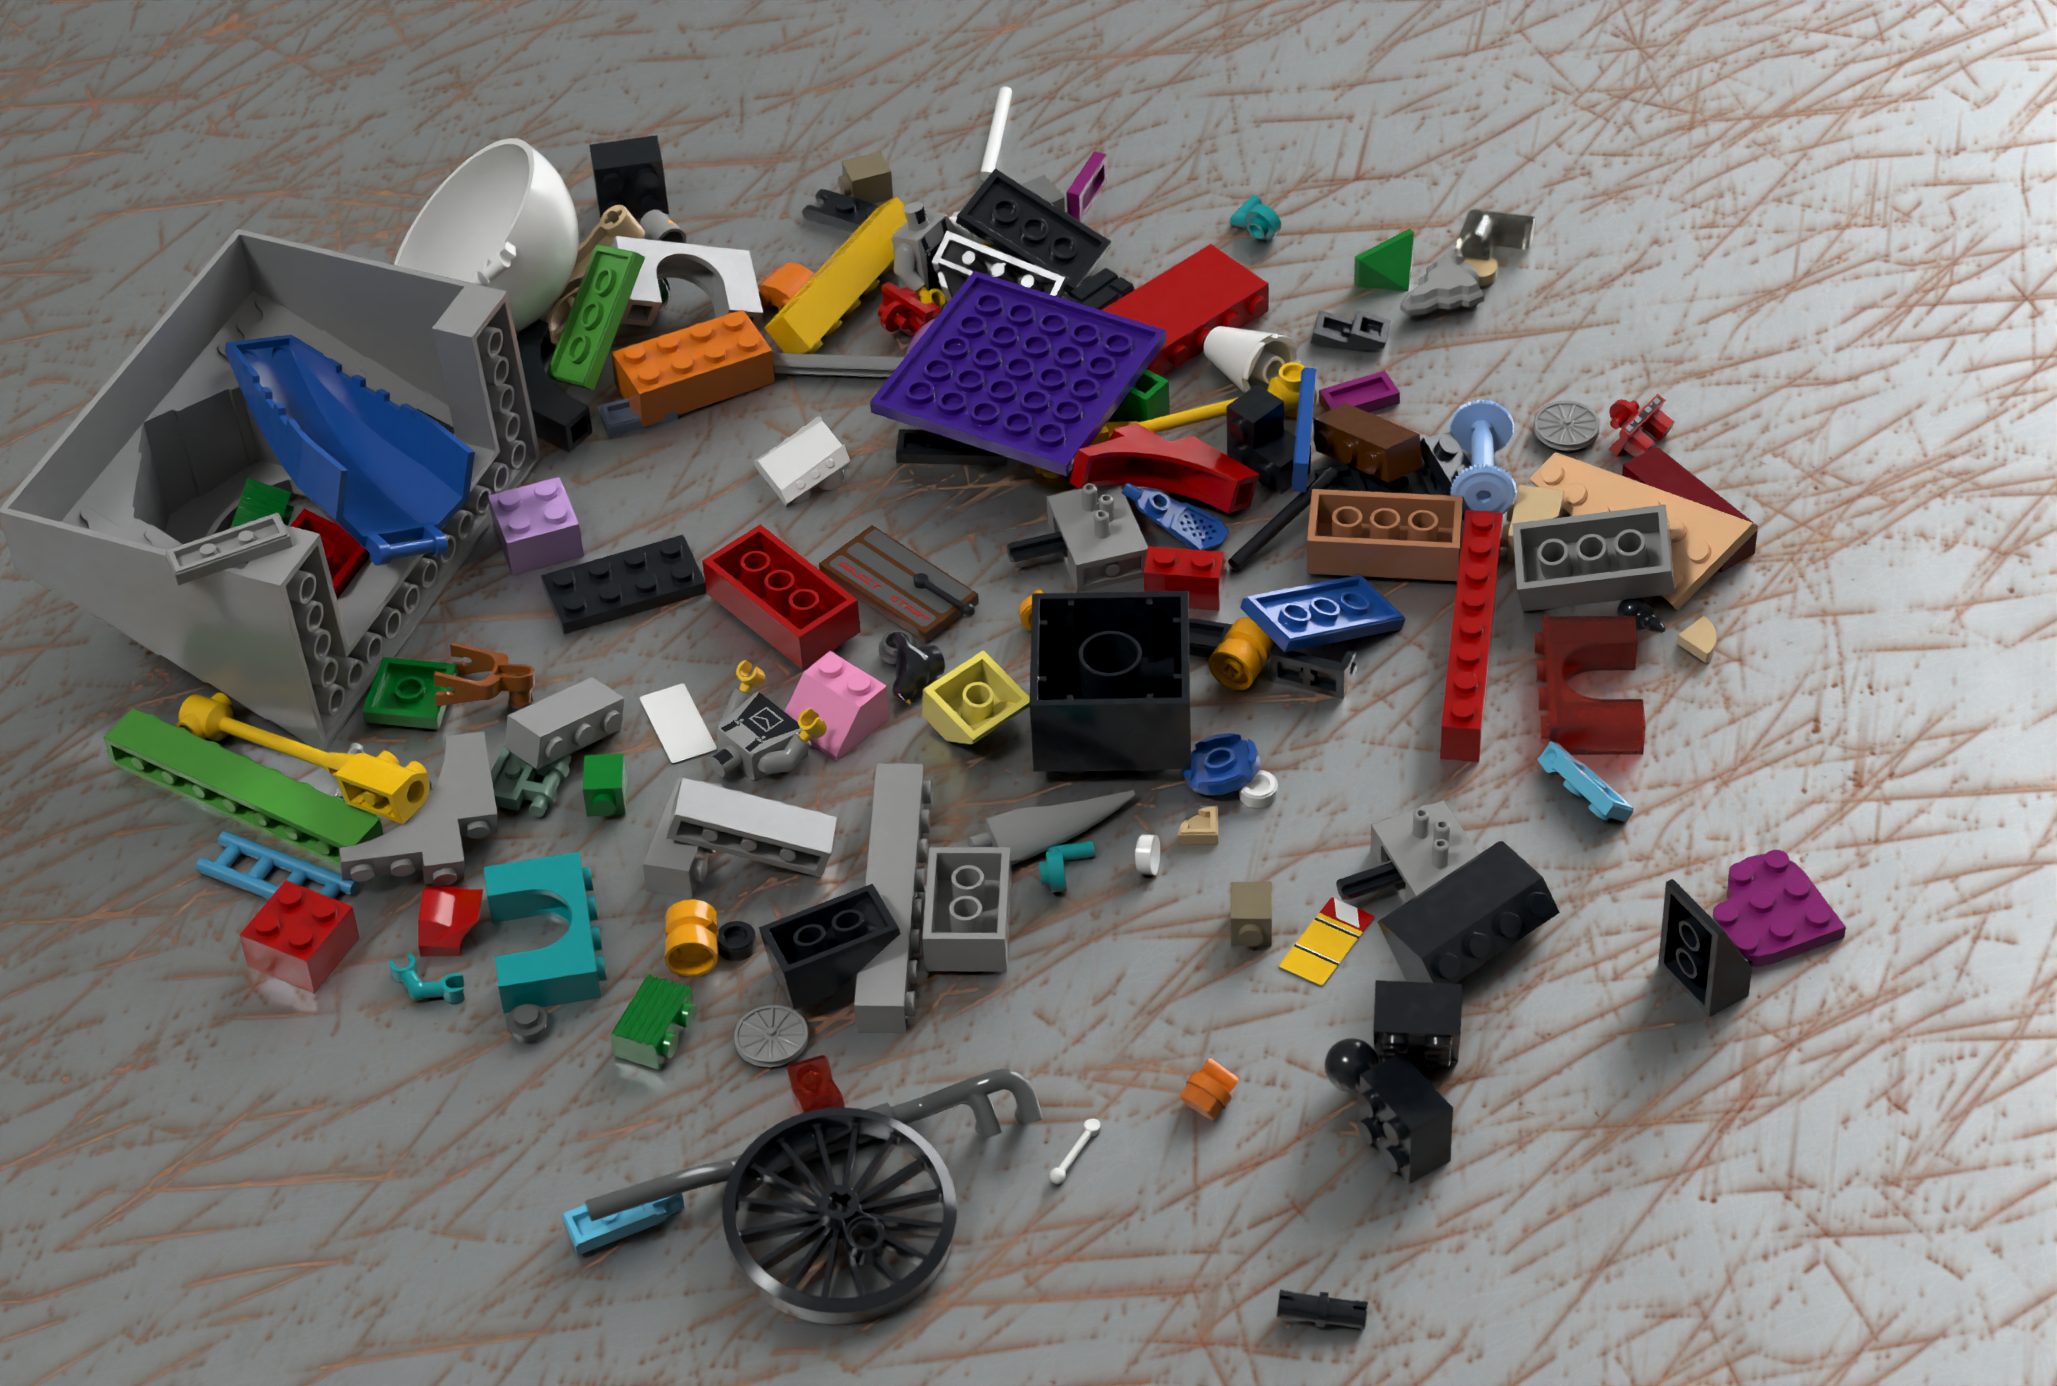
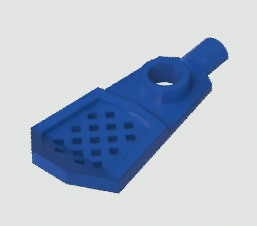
M1127 482L1121 492L1136 501L1139 511L1193 550L1209 551L1219 548L1229 532L1219 518L1186 502L1182 504L1162 492L1151 488L1141 490ZM1153 501L1159 502L1162 507L1157 506Z

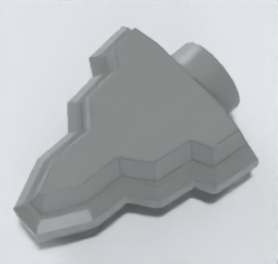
M1443 256L1426 268V274L1419 278L1418 287L1408 292L1401 302L1400 310L1411 318L1425 316L1435 310L1449 312L1460 307L1465 309L1472 308L1484 301V295L1479 287V276L1471 264L1464 262L1457 265L1449 258Z

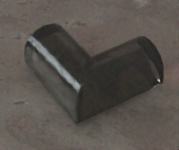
M1471 209L1467 213L1457 239L1454 255L1488 260L1494 246L1528 250L1535 235L1536 217Z

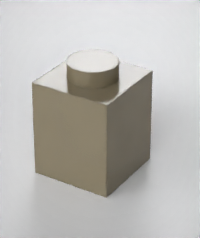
M881 151L842 161L843 175L838 176L842 195H848L869 203L893 198L891 170Z
M1231 882V946H1272V882Z

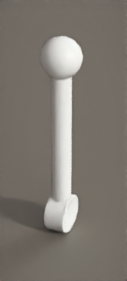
M1092 1118L1085 1121L1084 1133L1061 1165L1051 1170L1049 1174L1051 1182L1054 1184L1063 1183L1066 1179L1065 1172L1090 1137L1100 1134L1101 1124L1097 1119Z

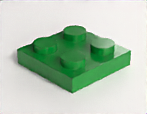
M383 657L362 709L364 722L439 729L447 705L436 707L435 694L436 692H452L454 688L434 686V673L437 671L458 677L457 664Z

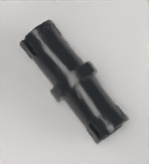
M1280 1289L1276 1318L1316 1322V1327L1323 1328L1326 1323L1364 1330L1368 1301L1331 1298L1327 1292H1320L1319 1296Z

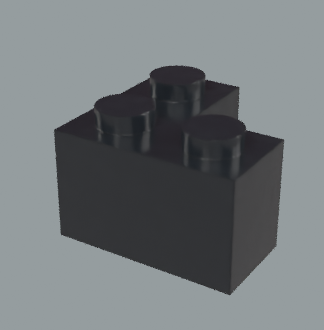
M1255 385L1226 406L1227 456L1259 473L1258 482L1281 495L1292 487L1296 436L1284 429V401L1259 385ZM1311 445L1309 454L1308 474L1311 473Z

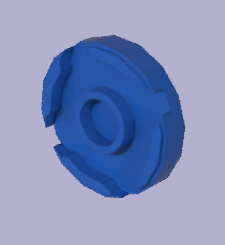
M1233 733L1216 734L1202 739L1195 744L1196 750L1191 753V769H1182L1187 786L1196 793L1209 796L1223 795L1239 790L1251 782L1259 772L1261 761L1258 750L1250 739L1248 741L1242 740L1241 735Z

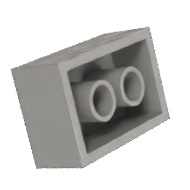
M929 847L922 938L925 971H1007L1012 890L1010 847Z

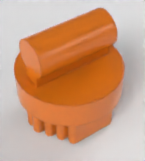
M1209 1057L1199 1072H1192L1186 1081L1187 1086L1180 1094V1098L1188 1107L1210 1120H1215L1220 1111L1226 1109L1233 1097L1230 1092L1240 1078Z

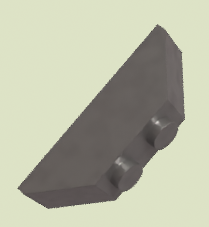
M946 231L932 260L947 303L950 302L973 271L1057 297L1060 296L1067 282V279L1063 276L949 231Z

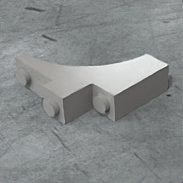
M484 731L445 736V757L442 770L425 804L408 821L400 824L388 833L364 843L339 848L342 881L352 879L353 881L363 882L375 876L391 874L402 877L408 876L415 871H422L424 885L434 883L445 886L457 880H464V856L461 837L468 836L469 838L478 839L491 833H497V808Z

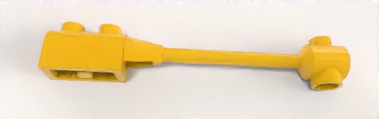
M1295 362L1281 366L1279 376L1270 379L1267 389L1268 392L1284 401V415L1288 417L1298 416L1301 372L1306 368L1304 365ZM1315 388V396H1314V405L1316 404V401H1317L1316 388ZM1237 398L1142 422H1107L1090 446L1109 441L1114 429L1138 423L1153 433H1159L1226 416V406ZM1033 466L1037 474L1042 473L1047 478L1061 476V474Z
M217 692L211 698L193 694L180 707L179 722L176 724L177 728H185L193 735L204 740L207 738L213 741H220L228 734L323 767L328 773L336 777L345 803L353 807L404 824L425 804L430 791L429 775L425 767L417 761H411L406 767L400 766L397 758L388 751H382L377 757L366 753H328L235 720L232 710L233 704L221 692Z

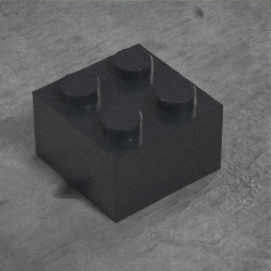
M658 135L589 145L600 219L604 212L615 205L625 206L635 219L642 218L651 210H660L664 214H669Z

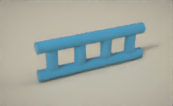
M223 831L218 838V844L225 847L215 861H211L201 857L195 867L196 872L270 899L279 888V886L263 880L274 866L291 872L286 880L302 886L307 879L325 885L319 893L335 899L340 891L353 896L359 888V882L352 879L342 881L341 874L227 831ZM241 854L258 860L248 874L230 868Z

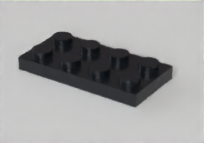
M996 168L960 211L956 219L957 224L1003 253L1065 277L1067 282L1063 291L1067 293L1081 285L1082 281L1089 276L1110 249L1112 242Z
M684 535L541 575L542 586L563 634L706 594L704 577Z

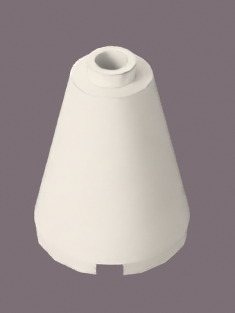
M1218 326L1210 331L1204 342L1205 356L1243 393H1246L1255 385H1259L1267 390L1270 379L1279 376L1281 366L1291 362L1301 364V361L1296 356V349L1299 350L1298 345L1291 338L1282 334Z

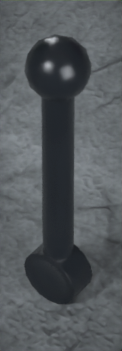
M918 573L914 576L913 580L916 588H926L960 609L964 617L969 618L975 614L976 609L973 604H964L929 582L926 574Z

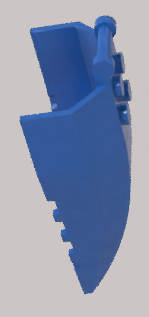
M293 335L226 342L225 352L241 392L275 456L296 486L328 518L370 553L374 565L389 564L391 559L422 554H430L434 557L447 553V538L440 530L469 500L475 454L471 448L436 420L406 403L401 404L400 407L390 401V393L384 389H379L375 392L366 386V379L359 374L353 375L352 378L342 372V364L327 358L322 352Z

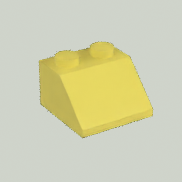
M984 650L923 689L922 716L949 742L974 744L1030 707V696Z

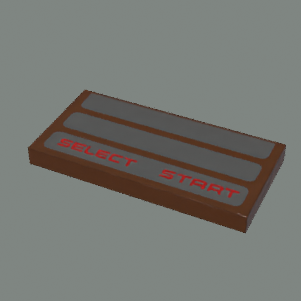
M873 525L819 563V570L839 586L924 643L930 641L963 615L960 609L928 589L916 588L913 580L916 574H926L929 582L964 604L971 603L974 607L979 604L978 593Z

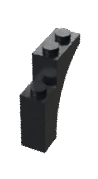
M538 319L516 336L535 431L538 438L570 453L593 433L589 406L567 395L547 375L545 366L553 351L548 323Z

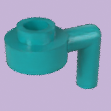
M1252 195L1230 218V223L1233 227L1247 228L1251 236L1263 241L1271 240L1281 229V220L1277 213L1269 206L1262 204L1261 199L1256 195Z
M1093 841L1050 847L1046 853L1047 861L1039 862L1042 886L1050 885L1051 893L1067 891L1063 861L1095 857Z

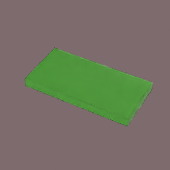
M600 244L595 245L548 367L547 375L550 379L595 390L645 256L634 251Z

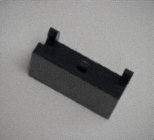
M1276 644L1270 654V681L1344 699L1357 671V663L1353 662L1356 652L1347 651L1342 662L1321 658L1320 655L1315 654L1308 655L1296 651L1284 652Z

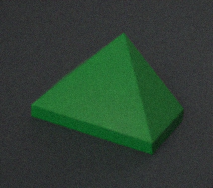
M1409 228L1355 256L1354 284L1362 288L1408 291L1413 265L1414 231Z

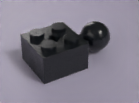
M1343 1039L1330 1048L1325 1058L1326 1075L1329 1081L1339 1090L1360 1092L1358 1095V1131L1367 1144H1373L1379 1150L1391 1171H1398L1410 1184L1451 1161L1453 1106L1402 1052L1379 1064L1374 1049L1360 1039Z

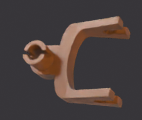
M451 642V656L468 657L472 660L470 663L465 661L452 663L457 664L458 676L491 671V673L480 681H473L437 671L434 673V686L452 687L456 691L436 692V707L490 700L495 698L501 691L509 692L508 704L512 707L523 708L531 705L533 702L532 688L535 686L534 668L523 664H509L508 656L503 653Z

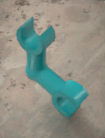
M407 953L409 965L404 968L397 967L393 960L390 959L389 965L392 978L405 985L411 999L419 1001L426 998L443 997L449 1003H458L465 1000L463 988H460L465 986L463 974L450 973L445 975L441 981L421 982L417 975L416 960L412 954Z

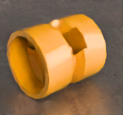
M1251 618L1238 619L1225 635L1223 642L1218 645L1209 658L1208 667L1214 678L1225 687L1233 690H1245L1251 686L1262 670V667L1270 659L1271 651L1275 648L1276 643Z
M682 900L674 903L665 914V933L667 936L665 939V964L670 971L680 976L699 977L712 971L718 962L717 912L712 905L700 900Z

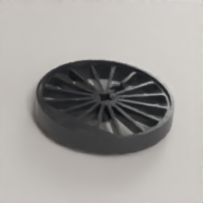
M844 1107L825 1108L790 1117L765 1131L749 1145L736 1162L727 1181L723 1197L722 1217L728 1247L734 1264L742 1278L757 1295L778 1310L796 1318L821 1324L845 1325L867 1322L891 1314L908 1305L930 1286L941 1271L951 1248L957 1218V1200L954 1184L944 1161L933 1146L915 1130L894 1118L874 1111ZM852 1132L842 1185H836L825 1145ZM865 1133L887 1140L854 1188H850L859 1134ZM895 1147L902 1148L916 1159L863 1194ZM817 1149L828 1185L827 1190L822 1187L800 1160ZM791 1165L815 1195L777 1176V1174ZM922 1171L928 1172L936 1186V1189L877 1201ZM765 1183L802 1204L747 1196ZM938 1202L943 1207V1221L941 1223L882 1215ZM738 1210L797 1218L741 1231L738 1230L736 1222ZM885 1230L937 1236V1239L929 1254L925 1255L886 1234ZM803 1232L757 1262L751 1257L744 1245ZM860 1237H865L875 1242L867 1247L856 1244L860 1241ZM832 1238L821 1297L795 1290ZM840 1239L843 1241L857 1297L829 1298ZM816 1240L785 1285L766 1273L770 1268ZM886 1248L918 1265V1267L899 1280L881 1257ZM857 1264H872L890 1286L865 1295Z

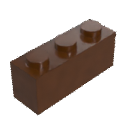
M1347 403L1313 418V439L1316 451L1388 483L1422 468L1420 434Z

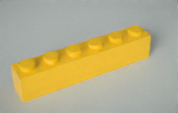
M897 196L877 207L764 327L784 353L813 354L823 345V342L820 340L823 335L828 336L842 324L839 318L843 314L845 316L850 314L861 304L858 298L862 294H868L880 283L877 277L880 274H887L894 268L895 256L892 236L907 222L903 211L905 205Z

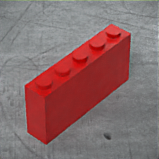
M1209 244L1102 309V311L1166 330L1167 342L1147 367V370L1163 377L1203 352L1205 339L1214 328L1224 326L1240 329L1269 311V283L1212 244Z

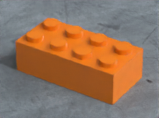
M744 310L728 313L724 316L612 352L615 386L623 398L629 400L630 408L635 415H639L643 427L665 420V414L677 411V415L775 383L772 349Z

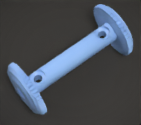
M1481 399L1468 402L1454 412L1449 430L1456 438L1462 450L1464 449V452L1468 451V454L1471 453L1472 466L1462 470V473H1458L1456 479L1453 480L1451 496H1463L1462 514H1465V510L1503 512L1505 514L1512 507L1511 505L1514 504L1517 490L1514 478L1509 475V472H1505V469L1502 470L1501 467L1494 466V453L1503 449V446H1506L1509 440H1511L1514 433L1513 418L1506 408L1491 400Z

